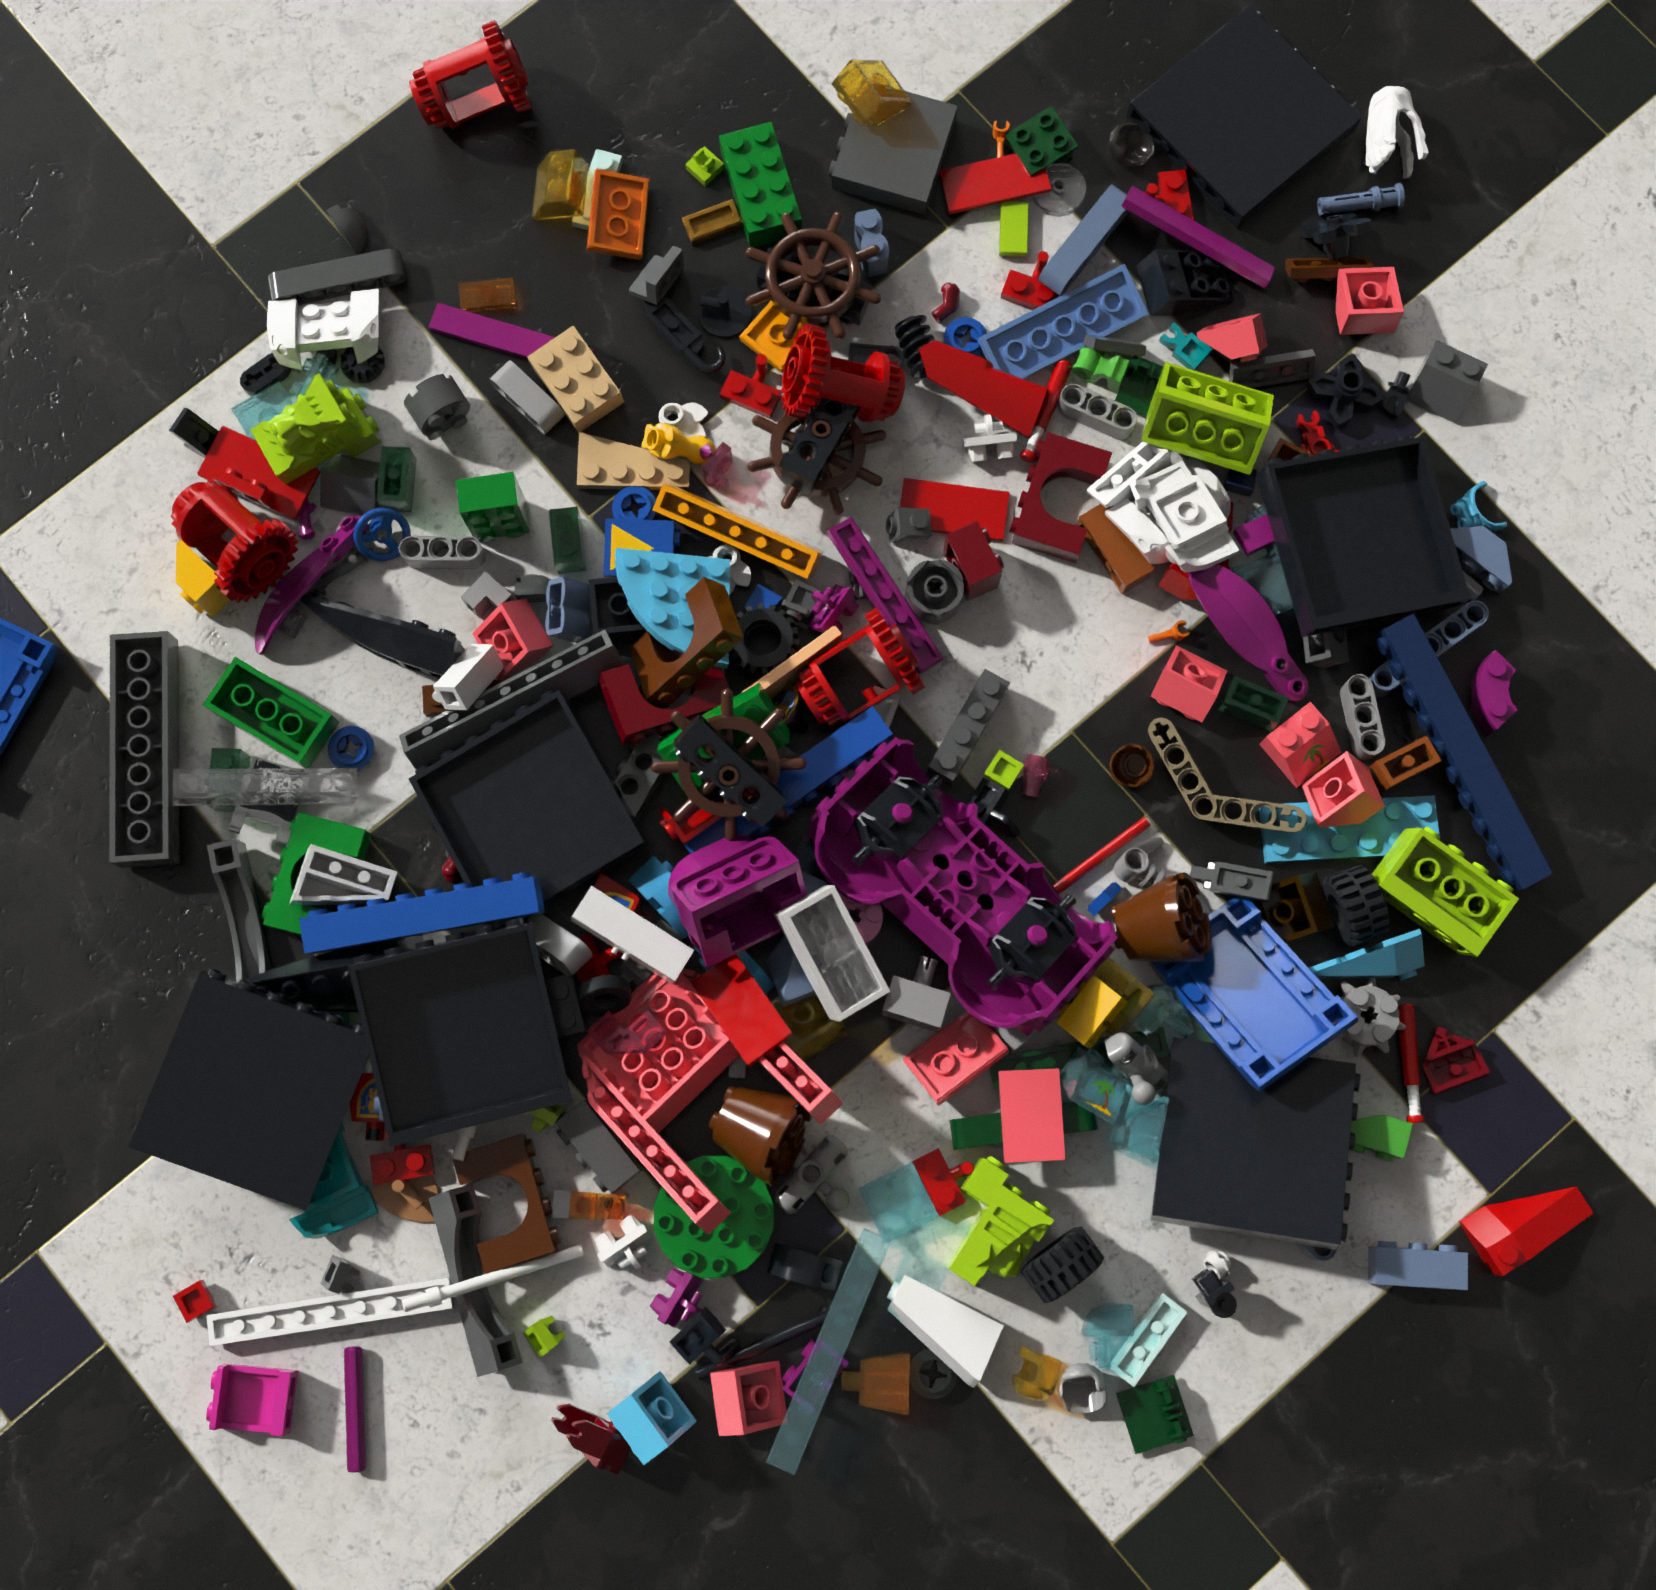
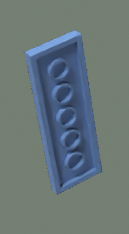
M1123 264L979 337L977 341L986 359L994 365L993 368L1024 379L1086 347L1083 344L1085 334L1106 337L1147 316L1149 313L1126 265Z

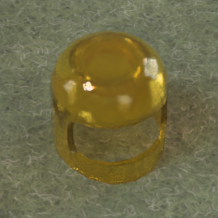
M1021 1345L1018 1355L1024 1358L1020 1373L1013 1374V1387L1018 1394L1034 1401L1047 1400L1055 1392L1063 1362L1049 1355L1029 1350Z

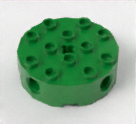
M701 1156L687 1162L686 1164L731 1214L708 1235L693 1222L670 1194L661 1187L654 1203V1231L662 1251L679 1269L700 1278H726L747 1269L766 1250L774 1230V1202L766 1183L761 1182L739 1162L728 1156Z

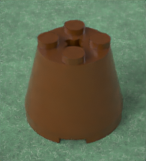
M1185 872L1171 875L1125 901L1113 905L1112 916L1117 930L1115 935L1118 937L1114 941L1116 948H1122L1130 961L1178 963L1204 961V954L1211 952V927L1208 912L1203 913L1201 902L1196 897V895L1200 894V890L1194 879Z
M730 1086L724 1095V1104L720 1112L716 1111L709 1122V1128L713 1130V1141L761 1182L775 1187L777 1184L776 1179L780 1175L786 1177L794 1166L806 1141L803 1138L806 1130L805 1122H810L812 1116L793 1096Z

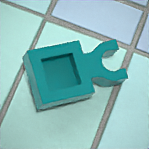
M1173 323L1169 329L1175 337L1169 338L1166 334H1163L1159 340L1164 346L1175 349L1172 357L1186 368L1194 371L1212 351L1210 346L1198 339L1192 332L1187 337L1183 335L1181 328L1176 323Z

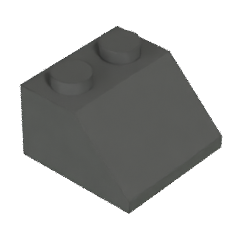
M1436 340L1409 390L1407 401L1456 424L1474 394L1488 364Z

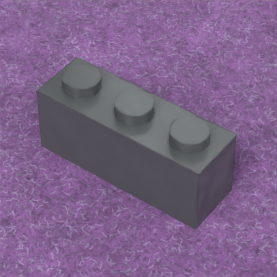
M582 1100L555 1122L560 1128L556 1131L558 1136L566 1145L572 1143L578 1151L575 1154L576 1159L585 1169L590 1166L597 1175L593 1178L594 1182L604 1193L609 1190L611 1194H615L642 1171L587 1100Z

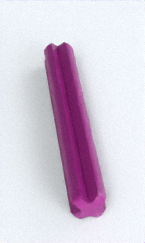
M352 1346L344 1349L347 1471L356 1473L366 1469L363 1355L361 1347Z

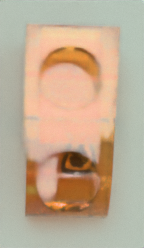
M571 1191L569 1219H625L626 1195Z

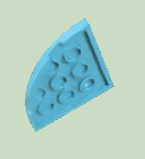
M616 548L615 550L617 579L619 585L622 586L628 600L627 604L632 613L656 640L673 651L675 649L684 654L691 643L694 632V620L685 594L703 577L725 585L728 596H730V559ZM729 652L713 667L727 669L729 665Z

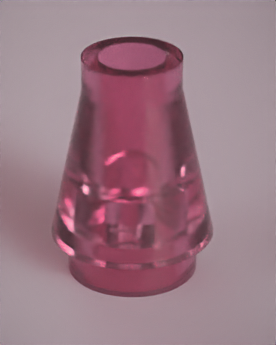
M1027 754L1026 761L1023 760L1022 795L1039 798L1041 788L1051 768L1049 766V758Z

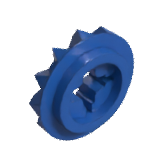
M968 317L958 318L947 326L944 333V344L980 357L983 351L977 339L987 334V331L976 319ZM970 331V341L973 343L968 342L963 348L959 337L963 338Z
M629 486L619 491L612 503V513L615 519L653 520L655 515H657V512L652 510L656 500L653 494L646 488ZM631 499H634L637 506H643V508L639 509L637 518L632 511L627 512L631 508Z
M346 726L339 729L332 735L328 743V755L331 762L346 772L359 771L360 768L369 765L372 755L375 754L373 739L367 731L357 726ZM348 739L355 746L360 745L359 749L355 750V759L349 753H343L345 752L344 750L349 748Z

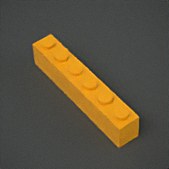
M672 484L662 485L652 509L806 579L813 578L824 552Z

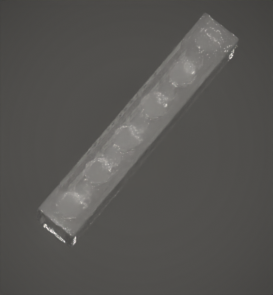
M357 768L173 769L172 774L173 806L354 804L358 798Z

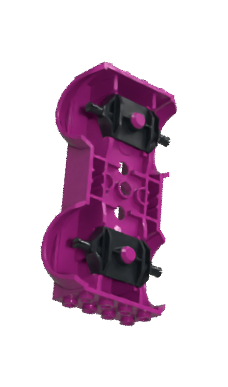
M897 737L889 744L883 742L874 751V757L870 762L864 760L854 771L855 776L850 781L847 778L844 779L835 789L836 794L831 799L827 796L815 809L817 812L809 820L812 825L807 835L815 842V857L818 867L825 879L831 885H834L836 890L844 897L860 904L882 903L949 965L948 978L953 993L961 1005L978 1020L993 1027H1017L1027 1037L1035 1029L1040 1033L1079 991V986L1083 982L1086 983L1097 971V968L1114 952L1115 949L1111 945L1118 938L1115 935L1114 924L1109 920L1104 923H1098L1084 917L1072 908L1076 904L1075 898L1067 904L1072 895L1066 894L1062 899L1056 893L1045 876V866L1042 863H1026L977 818L978 806L974 802L972 804H964L947 795L939 788L944 784L942 778L937 782L940 777L939 775H934L931 780L928 778L913 754L914 744L912 742L898 739ZM934 856H945L949 861V867L945 870H941L938 866L935 867L933 864ZM957 876H967L971 881V886H962L958 882ZM979 896H989L993 900V908L991 910H983L977 902Z

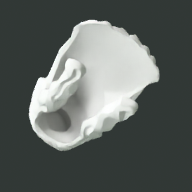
M1385 86L1371 98L1367 121L1365 155L1366 166L1369 167V172L1372 174H1376L1378 169L1388 161L1395 150L1397 142L1400 146V155L1402 157V178L1407 179L1412 175L1414 157L1411 151L1410 136L1401 127L1399 122L1401 111L1412 121L1418 160L1425 159L1429 153L1425 143L1426 134L1422 128L1421 119L1414 110L1410 91L1404 87Z

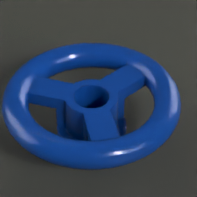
M375 508L363 514L357 521L353 533L357 549L365 557L375 561H389L400 556L399 545L391 536V524L394 519L401 526V541L411 536L409 523L402 514L390 508ZM373 519L369 523V532L362 534L365 525ZM380 530L386 531L383 535H378L377 533ZM373 541L385 543L391 551L385 553L374 552L367 548L364 543Z

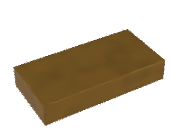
M733 199L682 217L683 225L692 245L743 227V222Z

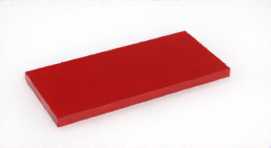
M1016 153L939 171L949 215L1051 192L1046 168L1030 176Z
M904 478L900 508L929 509L932 532L949 534L978 521L981 529L986 528L991 540L1003 541L1009 492Z
M737 954L718 962L691 982L748 1067H751L794 1035Z

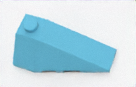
M1420 929L1382 941L1373 945V947L1363 948L1341 958L1338 957L1309 967V969L1318 979H1370L1371 977L1375 979H1389L1399 976L1400 981L1416 976V969L1425 966L1422 933Z

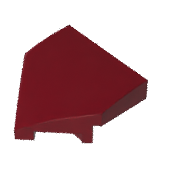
M1440 1026L1436 1029L1421 1067L1433 1096L1484 1078L1491 1073L1478 1047L1474 1045L1475 1040H1467L1447 1032V1029Z

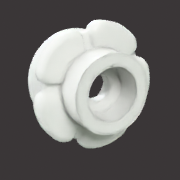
M1212 1250L1208 1252L1207 1257L1203 1260L1205 1269L1209 1271L1214 1270L1219 1279L1223 1276L1228 1277L1230 1275L1229 1267L1231 1266L1229 1258L1221 1251L1216 1252Z

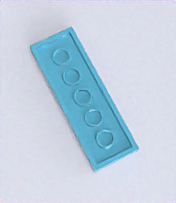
M1435 795L1382 798L1385 807L1363 823L1331 827H1319L1308 802L1283 803L1300 807L1306 813L1308 822L1303 831L1298 833L1261 829L1264 864L1384 857L1404 829L1416 827L1424 829L1429 827L1439 834ZM1262 807L1259 809L1260 822L1265 824L1271 820L1272 812L1269 808ZM1277 809L1278 819L1275 826H1280V820L1289 822L1291 828H1295L1296 823H1301L1302 818L1297 816V812H1292L1291 816H1282L1281 812L1283 809Z

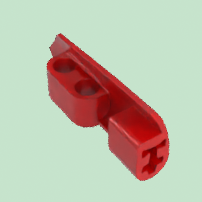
M936 340L919 348L927 379L988 415L990 414L998 421H1002L1003 424L1027 438L1030 437L1047 392L1046 387L993 368L994 365L984 358Z

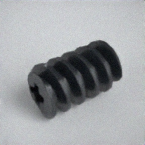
M925 315L908 317L897 323L894 327L896 330L895 335L899 339V346L903 349V356L907 359V366L911 369V376L914 379L927 377L919 348L935 339L932 334L925 335L931 329L929 325H922L927 320Z

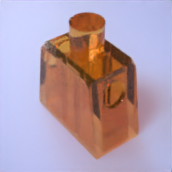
M899 1352L860 1358V1372L842 1371L841 1390L859 1391V1405L909 1415L910 1353Z

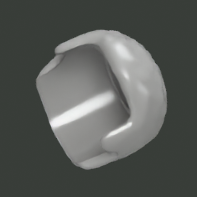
M1088 1363L1072 1364L1059 1375L1057 1391L1063 1407L1068 1412L1091 1413L1102 1409L1107 1403L1105 1379L1102 1372L1094 1365Z

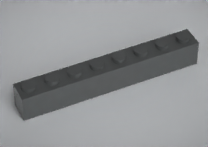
M604 629L484 691L468 710H447L399 735L404 754L415 769L428 763L432 765L441 760L440 755L451 749L458 750L466 745L465 741L476 734L483 735L490 731L489 727L493 723L502 719L507 721L515 716V711L520 707L528 704L532 706L539 702L540 696L550 690H561L570 699L599 684L601 672L623 666L624 663L607 631Z

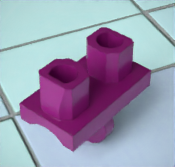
M835 584L832 589L827 587L823 594L814 591L811 595V598L816 602L812 608L814 615L807 625L812 630L823 633L836 626L841 632L843 625L837 618L841 613L850 617L856 612L859 604L853 598L856 592L851 587L844 588L838 584Z
M674 1268L671 1269L666 1278V1283L675 1288L670 1298L659 1293L650 1304L652 1310L659 1315L657 1320L675 1328L680 1319L687 1322L692 1313L698 1314L702 1308L697 1305L703 1295L697 1292L702 1284L703 1279L688 1272H682Z

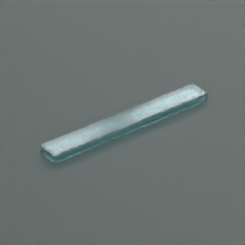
M863 1227L766 1463L795 1475L891 1239Z

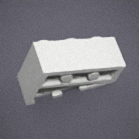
M311 844L307 849L289 905H345L353 903L356 905H367L366 901L384 898L385 902H387L397 871Z

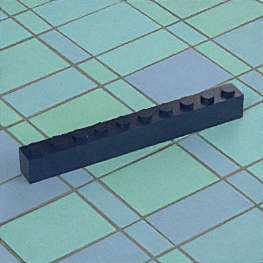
M1412 614L1375 633L1378 650L1387 657L1392 676L1402 685L1404 689L1403 696L1406 702L1413 706L1418 715L1417 722L1419 727L1424 732H1427L1433 747L1445 766L1444 772L1447 779L1456 786L1461 805L1472 816L1473 828L1483 837L1487 844V854L1491 860L1497 863L1501 871V880L1510 885L1513 891L1523 890L1553 874L1415 615Z

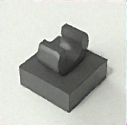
M332 1255L320 1284L328 1291L340 1294L341 1289L351 1292L354 1290V1287L345 1283V1279L350 1274L359 1276L360 1271L351 1266L344 1258Z

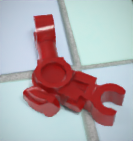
M1315 410L1311 414L1313 422H1306L1303 415L1299 414L1297 426L1300 430L1304 431V433H1301L1304 443L1300 444L1299 448L1316 456L1321 451L1333 449L1334 445L1330 444L1327 440L1323 427H1318L1320 416Z

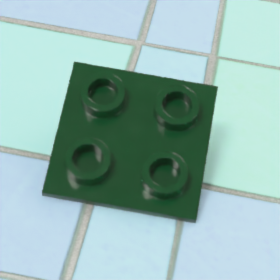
M1052 106L1005 134V137L1030 176L1035 175L1057 160L1064 164L1070 163L1073 159V151L1079 148Z
M1133 356L1115 401L1132 408L1137 414L1147 417L1149 406L1164 366L1142 357Z
M1174 1375L1116 1393L1135 1454L1173 1442L1175 1444L1187 1441L1188 1437L1194 1436Z

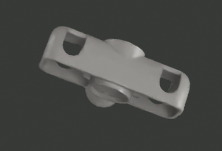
M1117 1033L1105 1039L1109 1059L1122 1071L1127 1080L1132 1081L1134 1087L1131 1093L1134 1101L1140 1105L1150 1104L1157 1093L1166 1089L1169 1077L1167 1070L1157 1061L1153 1050L1148 1045L1141 1046L1127 1033Z
M834 1135L826 1136L776 1191L773 1197L775 1204L786 1214L793 1215L816 1190H819L826 1197V1204L831 1210H844L849 1204L848 1193L842 1188H833L826 1181L829 1175L847 1156L848 1149L844 1143ZM826 1140L830 1141L823 1150L819 1149ZM842 1153L844 1156L836 1164L833 1160ZM812 1166L819 1171V1179L816 1182L808 1183L804 1180L802 1172L806 1167ZM785 1185L789 1186L782 1196L778 1194ZM801 1197L802 1200H803V1202H802V1203L799 1205V1207L795 1210V1208L793 1207V1205H794V1204L799 1200V1198Z

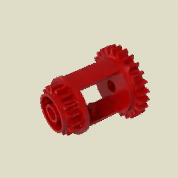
M494 20L482 25L484 37L480 38V41L435 60L429 59L424 61L423 68L413 71L414 79L409 81L410 89L417 107L428 126L434 124L436 129L439 130L449 125L451 129L459 127V123L505 104L508 106L513 104L519 113L532 108L529 93L525 87L529 85V80L514 43L511 39H505L504 33L501 31L497 21ZM488 63L496 83L452 101L444 81L458 75L464 76L468 71Z
M807 323L802 326V330H798V337H794V345L790 346L783 369L781 393L784 394L781 402H784L782 409L785 410V414L796 418H805L806 414H810L811 409L817 406L822 397L862 406L857 416L860 421L871 423L875 419L885 421V418H889V416H893L897 412L905 390V374L901 367L898 366L897 361L889 360L887 354L878 351L872 353L865 364L831 356L830 343L828 339H825L827 333L824 332V328Z
M210 481L194 483L185 488L173 503L171 518L174 521L171 524L176 528L178 538L188 547L196 548L218 568L214 572L217 576L214 582L218 585L217 589L230 601L235 600L239 603L243 599L245 602H248L251 596L257 599L259 592L266 594L267 587L270 585L275 587V581L284 577L283 571L290 570L288 563L295 560L292 554L298 551V548L295 546L298 543V540L295 538L296 534L284 522H279L277 519H274L272 522L266 519L262 523L239 502L237 495L229 487L218 485L216 482L213 484ZM230 527L237 535L227 543L220 536Z
M877 607L864 615L869 625L809 661L810 667L798 674L801 680L795 684L820 725L827 722L832 727L842 720L847 724L871 706L878 705L905 687H908L913 695L925 688L915 670L920 665L896 624L893 623L888 626ZM868 635L897 683L878 695L872 686L865 689L862 693L867 702L848 713L819 667V664Z

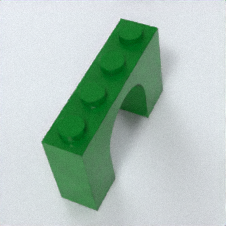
M298 812L297 818L292 820L289 830L292 832L288 846H285L281 852L280 863L282 865L279 875L276 874L271 884L273 894L270 903L267 902L263 909V925L302 936L299 918L309 917L308 911L319 909L309 905H289L307 849L312 844L364 861L372 836L366 829Z

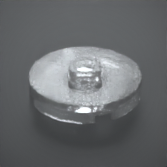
M1052 163L1046 167L1051 192L1032 196L1033 202L1037 207L1039 206L1043 209V212L1047 215L1056 217L1067 216L1075 212L1084 201L1086 193L1085 179L1080 171L1070 164ZM1061 185L1063 189L1058 190L1055 186Z

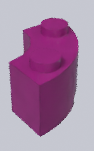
M1496 650L1490 653L1478 665L1469 687L1471 688L1470 709L1473 718L1486 737L1496 731L1517 711V708L1511 701L1508 690L1510 679L1516 669Z

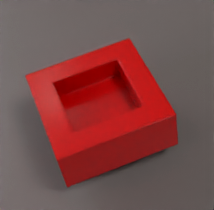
M199 1280L173 1295L186 1323L217 1307L204 1280Z

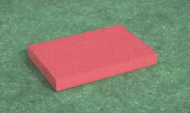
M965 1011L905 1056L903 1061L936 1104L940 1106L1010 1052L988 1024Z
M1059 1068L998 1071L1004 1163L1065 1160Z

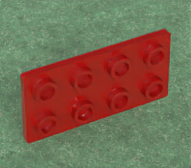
M222 426L197 475L212 483L216 482L218 485L227 486L234 493L296 520L320 475V470L313 468L285 484L275 475L256 440Z

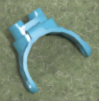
M1481 481L1477 483V485L1465 493L1463 498L1457 500L1456 504L1450 506V512L1456 515L1458 519V528L1484 526L1489 531L1496 532L1507 527V522L1493 523L1488 521L1477 509L1475 492L1487 486V482Z

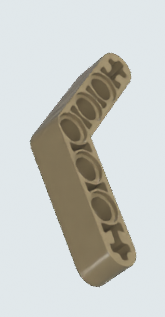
M1161 717L1154 719L1150 723L1148 728L1149 736L1196 818L1203 821L1287 833H1298L1306 827L1308 822L1307 815L1300 807L1214 795L1176 726L1170 720ZM1160 725H1163L1165 728L1169 727L1170 729L1166 731L1167 736L1172 742L1177 738L1178 742L1168 745L1163 737L1160 735L1156 736L1159 732L1158 727ZM1175 749H1181L1184 752L1183 761L1177 765L1172 764L1169 759L1171 752ZM1195 774L1199 780L1198 785L1195 789L1187 790L1184 787L1183 781L1187 775ZM1204 799L1210 800L1213 805V809L1208 815H1200L1197 810L1199 802ZM1237 803L1242 807V814L1238 819L1232 820L1228 818L1226 810L1229 805ZM1262 807L1269 808L1272 812L1271 820L1265 824L1259 823L1256 819V812ZM1277 809H1283L1281 812L1282 816H1291L1292 812H1297V816L1302 818L1301 823H1296L1295 828H1291L1289 822L1280 820V826H1275L1278 819Z

